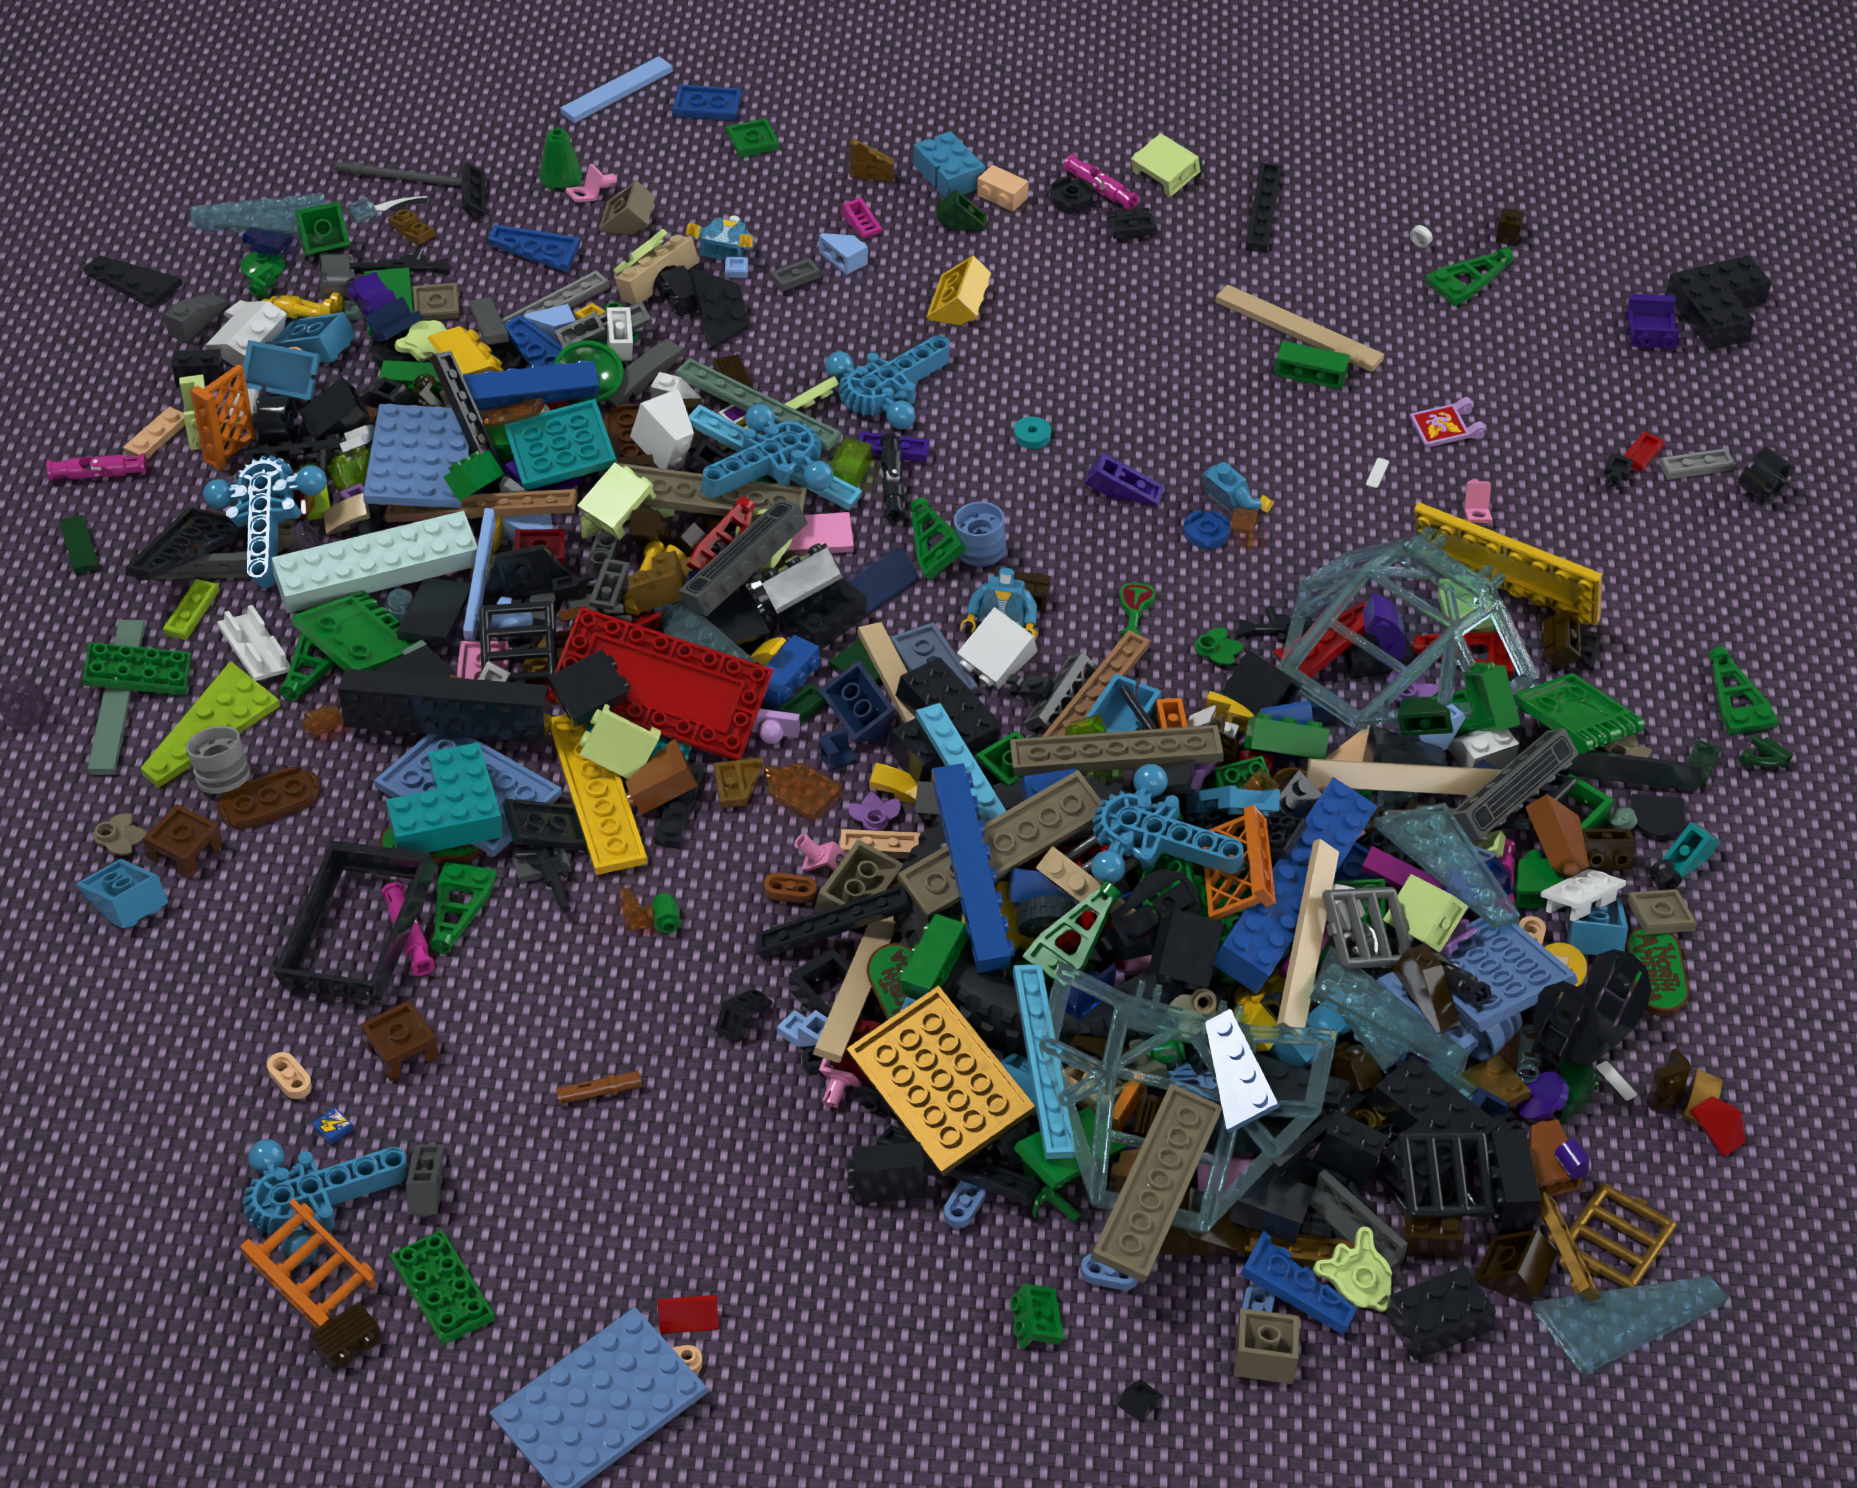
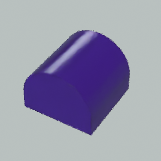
M1575 1139L1567 1140L1556 1149L1554 1157L1571 1179H1579L1588 1174L1589 1157Z

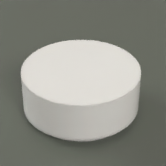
M1422 225L1415 226L1410 232L1411 241L1418 247H1427L1433 239L1431 232Z

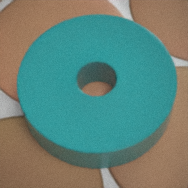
M1025 417L1014 425L1013 437L1015 442L1024 448H1042L1050 442L1051 426L1042 418Z

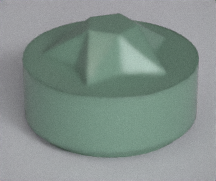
M1620 808L1611 814L1609 821L1613 829L1630 830L1636 825L1637 817L1633 809Z

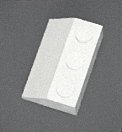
M269 301L246 302L206 344L205 348L210 350L221 349L222 359L234 367L238 364L244 366L248 340L261 343L272 342L284 330L287 313Z

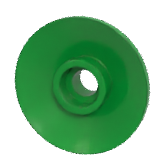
M264 249L246 255L242 259L240 267L242 273L247 277L251 272L268 262L273 265L274 274L277 277L284 271L286 261L279 252Z

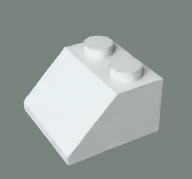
M1508 729L1499 732L1477 730L1453 738L1447 749L1461 767L1474 768L1484 759L1500 770L1516 758L1519 743Z

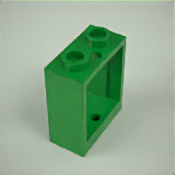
M1478 662L1469 665L1470 670L1462 672L1477 730L1499 732L1521 725L1505 665H1495L1494 662Z
M1570 773L1568 776L1574 777L1577 783L1559 803L1569 795L1594 811L1581 823V828L1598 829L1610 817L1614 799Z

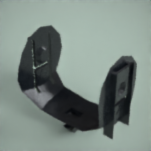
M1160 869L1147 874L1140 882L1126 879L1130 890L1133 892L1128 901L1109 913L1088 960L1102 961L1097 953L1098 950L1108 963L1152 955L1158 928L1137 941L1134 939L1160 923L1149 903L1122 918V915L1177 880L1181 883L1151 901L1157 914L1161 919L1163 909L1175 908L1180 910L1192 902L1194 906L1185 912L1198 915L1200 905L1197 887L1183 872Z
M1612 949L1597 955L1588 974L1585 992L1582 988L1565 981L1545 986L1538 995V1002L1534 1005L1533 1026L1537 1039L1529 1056L1534 1052L1538 1053L1557 1066L1556 1073L1561 1070L1565 1061L1584 1069L1614 1049L1634 1029L1648 1006L1652 988L1647 967L1633 953ZM1620 957L1616 965V968L1607 984L1606 988L1608 990H1610L1611 992L1625 1000L1633 986V983L1639 971H1641L1642 974L1633 990V993L1621 1015L1618 1024L1612 1029L1611 1026L1615 1023L1622 1009L1624 1001H1622L1609 991L1605 990L1598 1003L1597 1008H1595V1005L1617 961V958ZM1561 991L1564 992L1557 1006V1009L1550 1021V1023L1559 1028V1030L1553 1027L1552 1025H1549L1543 1038L1539 1039ZM1542 1046L1549 1050L1553 1055L1557 1056L1558 1059H1554L1549 1054L1541 1050Z

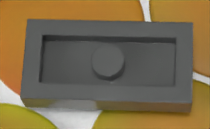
M810 258L771 272V280L781 292L821 277V270Z

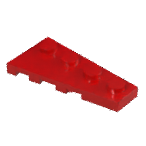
M1362 601L1337 615L1332 623L1327 625L1321 624L1314 628L1316 632L1305 638H1302V636L1292 641L1293 645L1282 650V648L1275 650V656L1283 664L1292 666L1296 675L1306 683L1366 633L1363 609L1367 603Z

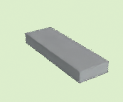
M1727 448L1660 458L1659 462L1667 480L1731 471L1735 468V462Z

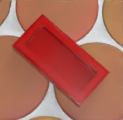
M1644 431L1624 454V457L1634 459L1632 468L1643 472L1664 447L1665 440Z

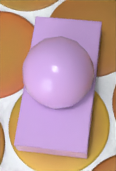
M760 709L752 732H758L763 742L768 744L779 742L783 736L798 738L800 732L799 714Z

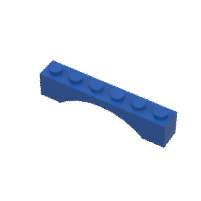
M1012 868V871H1010L1006 900L1014 901L1013 907H1018V904L1024 900L1040 896H1061L1071 899L1076 905L1080 903L1072 895L1053 884L1040 871ZM1133 891L1121 895L1120 898L1125 902L1128 901ZM1143 902L1134 907V909L1138 910L1139 908H1141L1143 906Z

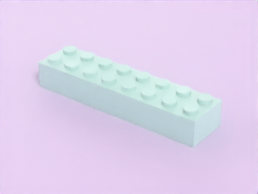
M460 511L272 557L273 574L286 613L320 606L360 591L372 593L472 568L475 566L478 547L465 512Z

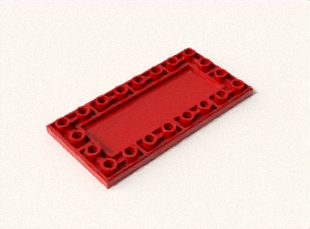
M580 607L554 673L604 649L607 656L612 655L618 666L616 671L619 677L624 676L630 686L628 701L610 709V712L650 731L651 727H654L661 731L660 737L669 740L675 739L684 745L733 761L742 759L774 669ZM549 687L550 701L559 703Z

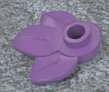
M1393 670L1388 679L1390 686L1394 689L1393 697L1399 703H1401L1402 698L1434 697L1439 688L1438 685L1425 683L1422 670L1412 672L1406 676L1399 671Z
M870 792L864 798L862 804H849L850 816L854 820L861 822L866 830L883 831L887 828L889 821L896 818L900 813L899 799H892L884 803L873 792Z
M1467 919L1460 920L1440 954L1446 956L1453 953L1459 948L1458 942L1468 939L1478 929L1468 928L1470 923Z

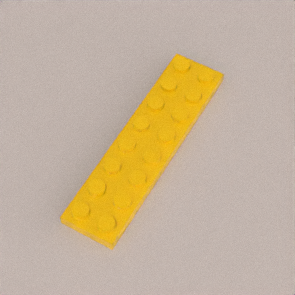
M566 715L551 717L550 733L573 805L576 808L595 875L647 864V856L620 775L580 755L583 746L579 745V742L584 732L587 731V722L573 728Z

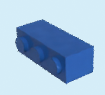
M796 635L791 637L765 666L774 669L762 703L777 709L792 697L798 687L804 685L807 677L812 671H816L821 663L818 645Z

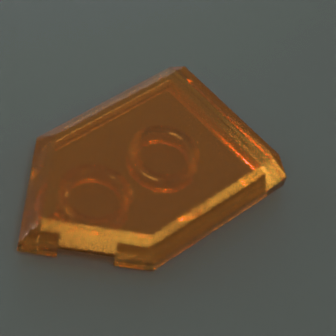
M539 397L500 407L484 417L481 416L485 427H497L537 417L544 408V400Z
M792 763L791 766L776 768V765L766 766L770 796L811 820H815L840 795L843 786L803 763Z

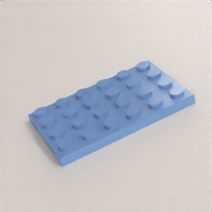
M379 404L363 494L364 503L462 508L463 500L458 501L443 478L450 473L448 469L450 466L469 456L470 453L469 445L452 408Z
M427 734L374 780L375 788L392 798L435 790L430 774L428 752L480 741L467 737ZM480 742L501 813L503 837L472 844L495 857L512 841L502 806L504 800L507 798L554 803L562 796V788Z
M1500 909L1470 922L1468 928H1477L1478 931L1468 939L1458 942L1459 948L1456 951L1444 956L1457 964L1461 970L1468 971L1476 976L1479 982H1485L1491 987L1492 995L1490 1000L1480 1007L1470 1003L1469 998H1462L1449 988L1455 1009L1480 1032L1491 1029L1497 1023L1509 1017L1517 1016L1521 1011L1537 1004L1538 995L1545 986L1561 981L1572 985L1578 983L1576 974ZM1477 990L1479 994L1484 995L1483 992Z
M634 1307L489 1413L493 1421L549 1488H580L707 1394L708 1391L704 1383L639 1310Z

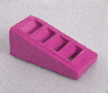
M862 198L842 204L840 214L863 239L882 233L883 229Z

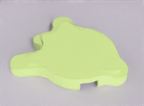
M665 229L660 230L650 240L632 252V256L629 258L630 262L626 263L623 261L613 270L616 276L623 273L624 269L636 264L640 258L652 253L656 247L661 246L664 241L663 238L668 234Z
M436 320L419 321L410 327L406 337L396 341L395 349L399 352L412 354L419 362H424L426 359L430 360L429 357L438 352L427 338L432 334L445 331V326Z
M1361 1227L1355 1235L1354 1249H1349L1344 1243L1338 1244L1334 1249L1332 1258L1317 1261L1314 1264L1313 1272L1316 1276L1330 1281L1338 1294L1351 1305L1359 1308H1372L1378 1312H1386L1389 1295H1391L1392 1271L1385 1258L1374 1247L1372 1230L1369 1227Z

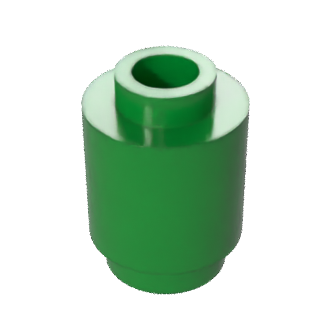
M667 893L657 895L651 904L655 929L661 933L674 932L681 925L677 901L672 895Z

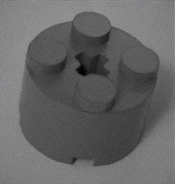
M353 254L320 255L321 299H329L332 293L337 292L342 294L343 300H349L345 284L355 280L354 269H350L353 268Z

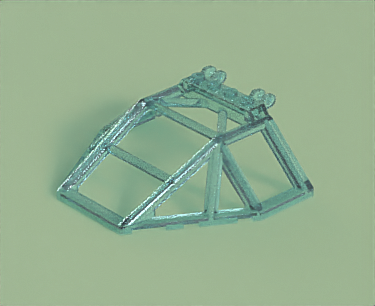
M1431 527L1425 528L1419 536L1416 535L1410 539L1403 538L1346 551L1300 582L1280 669L1303 684L1299 690L1300 693L1355 730L1367 729L1368 725L1399 723V709L1389 710L1391 703L1441 655L1442 663L1437 702L1444 706L1452 704L1457 663L1462 672L1470 670L1469 665L1476 663L1463 635L1490 617L1519 675L1509 682L1513 696L1517 692L1538 684L1540 678L1502 598L1498 594L1497 588L1505 581V574L1500 572L1488 581L1487 579L1494 569L1491 565L1483 566L1478 573L1466 567V565L1440 550L1447 541V537L1444 535L1437 536L1432 543H1429L1435 532ZM1370 560L1361 567L1346 570L1351 567V564ZM1399 560L1409 568L1388 566ZM1386 576L1430 580L1444 590L1449 617ZM1370 578L1447 628L1408 666H1405L1336 620ZM1327 588L1310 600L1312 590ZM1456 598L1474 610L1460 619ZM1330 602L1301 638L1305 618ZM1329 628L1399 673L1361 711L1298 670L1300 664ZM1470 702L1453 703L1454 706L1464 713L1465 719H1469L1470 715H1473Z
M1059 961L1039 1048L1091 1206L1112 1211L1119 1194L1106 1191L1110 1141L1141 1149L1145 1140L1143 1137L1112 1130L1116 1078L1168 1090L1172 1083L1207 1100L1221 1103L1220 1093L1217 1090L1124 1067L1166 1041L1173 1039L1193 1044L1217 1081L1212 1053L1209 1050L1211 1048L1205 1022L1227 1011V1001L1220 1000L1217 1015L1212 1016L1159 1003L1162 985H1155L1151 1001L1142 998L1146 987L1145 981H1138L1135 996H1131L1076 969L1075 966ZM1070 986L1114 1007L1102 1061L1058 1040ZM1237 1004L1234 1016L1254 1055L1257 1043L1316 1046L1305 1100L1277 1099L1280 1107L1264 1115L1269 1117L1295 1118L1276 1138L1269 1133L1258 1119L1242 1126L1262 1152L1225 1191H1223L1238 1129L1229 1133L1223 1116L1214 1155L1203 1152L1199 1163L1211 1166L1200 1212L1195 1213L1178 1208L1171 1226L1206 1234L1318 1117L1322 1111L1338 1033L1337 1029L1248 1025L1241 1023L1244 1005ZM1127 1028L1154 1035L1121 1055ZM1061 1062L1089 1076L1069 1087ZM1098 1091L1091 1154L1075 1103Z

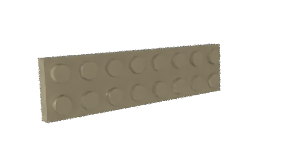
M617 463L621 467H629L640 479L645 477L653 484L652 489L656 497L654 500L646 497L640 504L642 506L726 516L732 510L739 497H746L754 502L755 509L753 511L768 509L779 498L798 504L802 512L804 509L807 488L781 486L779 484L752 481L719 497L709 498L701 492L703 474Z
M1218 725L1010 739L1014 776L1022 777L1069 769L1079 770L1080 773L1097 770L1105 772L1112 769L1133 770L1146 764L1158 765L1195 760L1196 764L1223 762V749Z
M1079 770L984 824L985 835L982 836L983 843L989 844L991 859H988L989 867H994L997 879L1012 871V868L1021 866L1052 846L1059 844L1093 824L1094 816H1096V807H1101L1102 800ZM947 845L898 873V880L927 920L960 901Z
M1172 1083L1170 1084L1093 1250L1091 1259L1143 1283L1146 1282L1222 1111L1221 1105Z

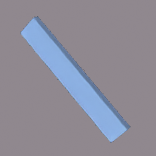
M658 56L560 107L561 114L573 123H576L673 72L672 65Z
M490 508L484 509L463 629L465 641H476L479 608L483 602L496 527L495 512Z

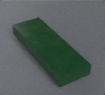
M78 515L59 520L74 574L99 569L84 516Z

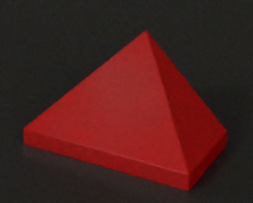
M1710 1096L1690 1110V1113L1722 1157H1725L1745 1143L1740 1109Z

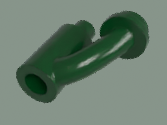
M1755 735L1751 740V744L1756 746L1757 752L1765 757L1755 756L1756 751L1747 748L1741 754L1739 761L1744 767L1751 764L1768 768L1778 766L1785 768L1791 761L1793 753L1768 737L1762 739Z

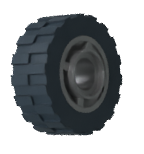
M1040 896L1024 900L1017 907L1018 932L1020 931L1021 935L1037 939L1042 932L1074 908L1076 903L1072 902L1071 899L1061 896Z

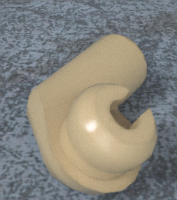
M1344 344L1334 351L1350 355L1349 361H1352V363H1359L1362 360V353L1359 352V349L1348 344Z

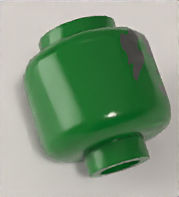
M1175 1034L1152 1038L1149 1042L1150 1048L1146 1049L1147 1056L1164 1064L1167 1067V1071L1175 1070L1177 1066L1183 1064V1060H1187L1184 1041L1182 1038L1178 1039Z

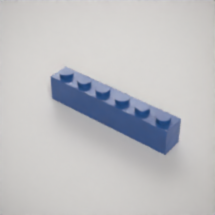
M578 361L571 364L557 363L552 366H532L526 369L511 368L506 371H486L481 374L472 375L462 374L478 411L532 405L534 403L598 397L599 391L594 361Z

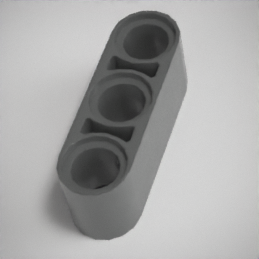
M599 527L589 555L590 571L594 573L596 580L599 577L605 558L618 560L625 541V535L619 540Z

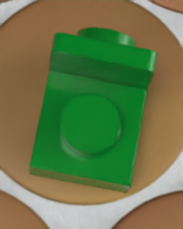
M266 262L247 275L250 293L261 300L269 299L267 289L276 283L274 267Z

